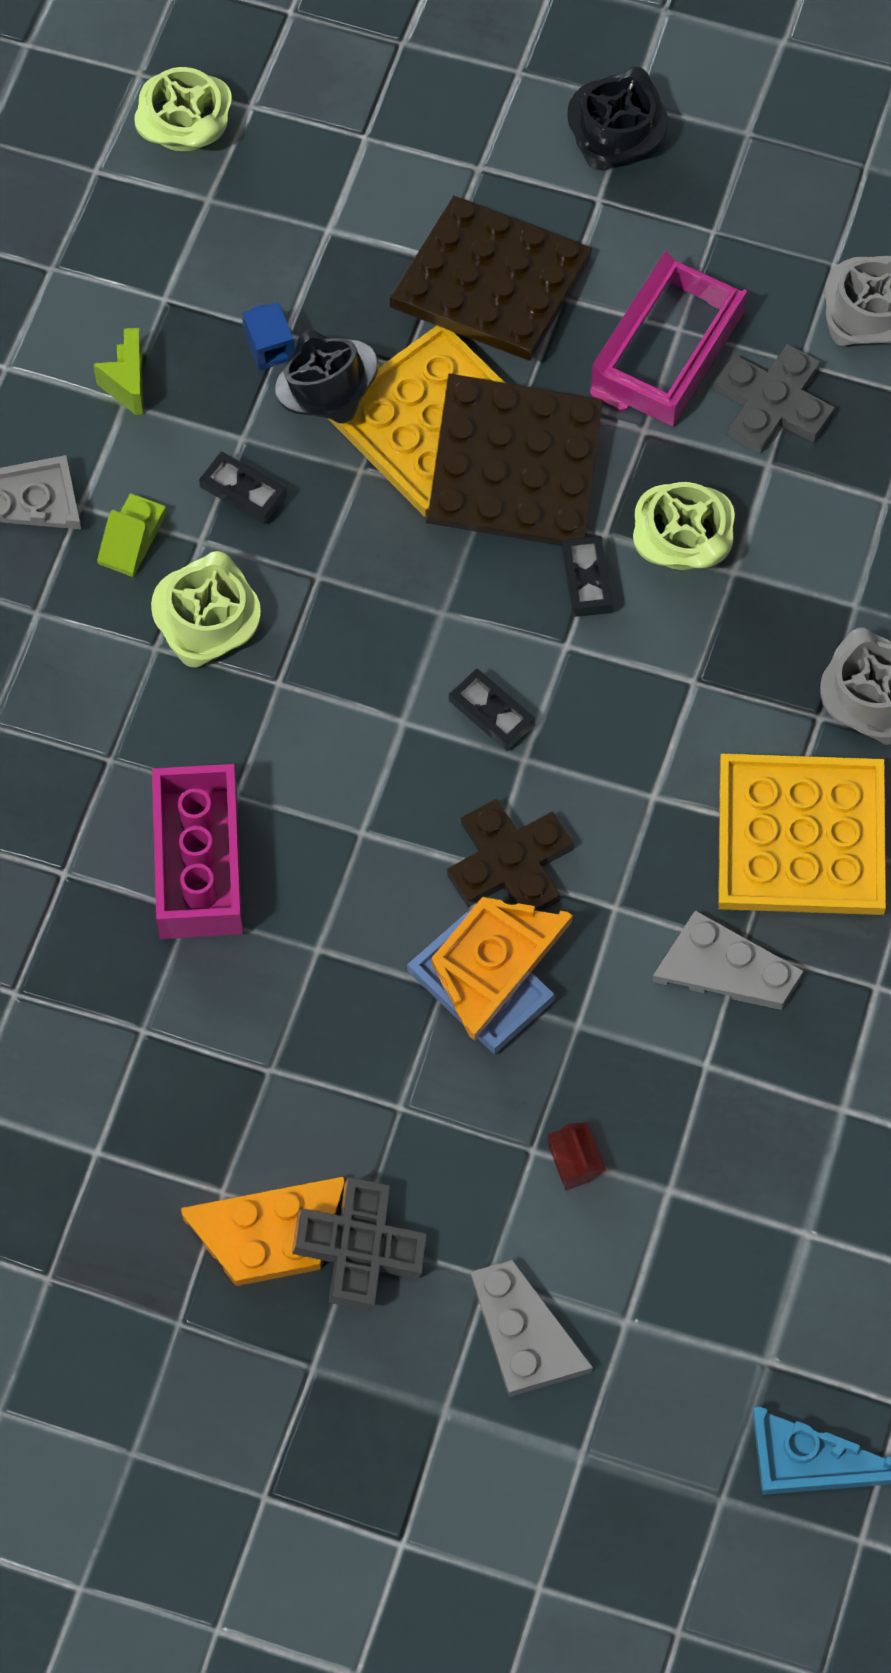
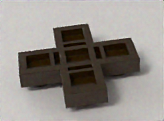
M497 799L461 817V825L479 851L447 868V876L467 907L478 903L482 897L487 898L503 888L514 905L520 903L535 906V911L542 912L560 902V893L542 867L573 851L574 842L553 811L519 830L516 829Z

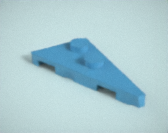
M753 1407L752 1414L762 1495L891 1485V1457H880L860 1449V1445L827 1432H816L809 1425L799 1421L792 1423L767 1413L768 1409Z

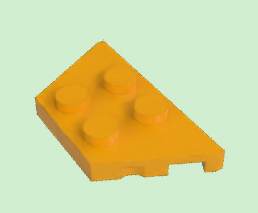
M482 897L431 958V962L470 1038L474 1041L569 927L572 923L573 915L565 911H560L559 915L535 911V906L520 903L509 905L502 900Z
M343 1177L184 1207L181 1208L185 1223L190 1225L203 1241L204 1247L222 1265L224 1272L235 1286L321 1270L324 1260L292 1254L297 1214L301 1208L336 1215L345 1183Z

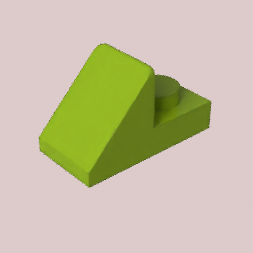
M125 328L124 344H117V362L94 363L95 379L100 388L132 413L143 415V368L139 328Z
M130 493L120 512L111 510L109 513L97 559L98 564L134 577L167 515L166 506Z

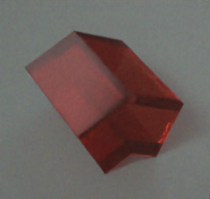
M588 1123L567 1124L561 1130L548 1134L547 1144L565 1191L590 1183L606 1171Z

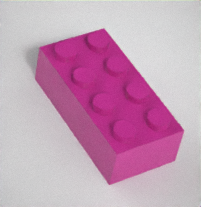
M234 764L152 768L156 921L160 939L243 935L238 795Z

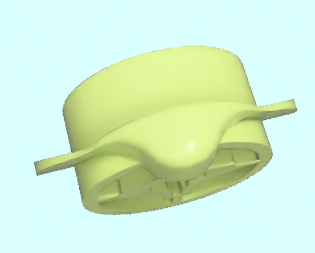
M189 67L168 69L150 78L143 85L139 94L138 109L135 114L136 130L144 139L175 151H193L209 145L219 139L227 127L228 111L232 101L231 91L222 80L208 76L197 69ZM165 100L166 103L163 105L162 111L156 113L153 108L154 105ZM210 106L213 113L201 119L204 108Z
M677 482L655 486L647 490L637 502L635 508V529L633 532L634 546L638 553L647 561L672 569L690 570L717 565L727 557L733 545V523L735 519L733 505L726 495L718 490L696 483ZM658 513L662 515V522L666 526L662 534L658 532L654 522V516ZM706 518L710 521L714 536L710 539L705 536L706 530L702 526Z
M221 551L211 552L205 557L164 577L156 586L151 602L152 617L156 626L163 633L168 645L182 663L191 668L201 667L205 663L243 645L254 635L260 622L261 611L257 595L247 583L241 570L226 553Z

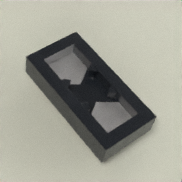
M222 451L199 479L200 488L263 524L269 520L287 496L284 486Z
M594 536L562 540V553L573 617L612 613L613 603L602 537Z
M477 668L449 693V702L506 751L535 726V717Z

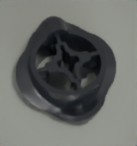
M631 67L620 74L583 85L574 93L568 105V124L575 136L577 146L587 164L596 170H602L612 164L650 153L661 144L667 132L668 115L648 73L641 67Z
M312 330L305 331L298 338L293 355L276 380L275 393L278 401L286 410L292 413L325 417L340 424L349 423L356 416L362 398L377 376L379 369L377 356L374 350L364 342L328 337Z

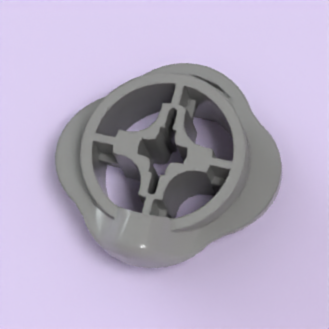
M891 256L854 257L841 262L831 271L824 290L826 321L833 342L845 347L852 344L891 343Z
M863 627L856 628L838 646L830 664L822 675L820 684L821 700L826 711L836 721L874 738L884 745H891V641L874 634L869 629ZM860 672L856 675H853L851 680L845 681L852 674Z

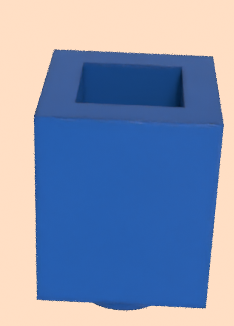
M279 302L270 305H258L250 311L242 313L244 335L258 370L288 362L295 351L294 339Z

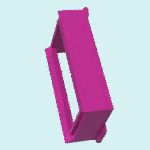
M665 250L593 363L591 397L602 399L603 404L618 411H625L630 406L674 427L739 320L745 314L747 290L740 291L677 262ZM667 284H670L707 301L709 305L720 310L673 386L666 393L615 369V366Z

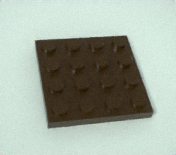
M453 195L390 296L389 307L531 361L589 262L592 247Z
M449 373L426 523L562 546V540L585 538L603 400Z

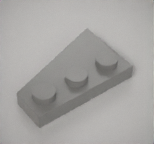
M66 455L0 468V522L81 529Z
M694 911L654 973L652 982L664 985L670 982L688 986L691 991L705 993V990L729 995L733 1000L782 1010L801 980L803 970L701 913Z
M513 1260L471 1271V1280L509 1397L592 1373L593 1367Z

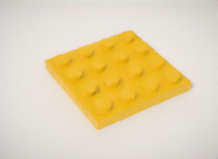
M437 325L379 367L377 376L362 398L356 416L352 421L340 424L328 419L425 518L428 514L448 374L505 383L454 332Z
M721 754L718 909L884 915L886 909L884 759Z

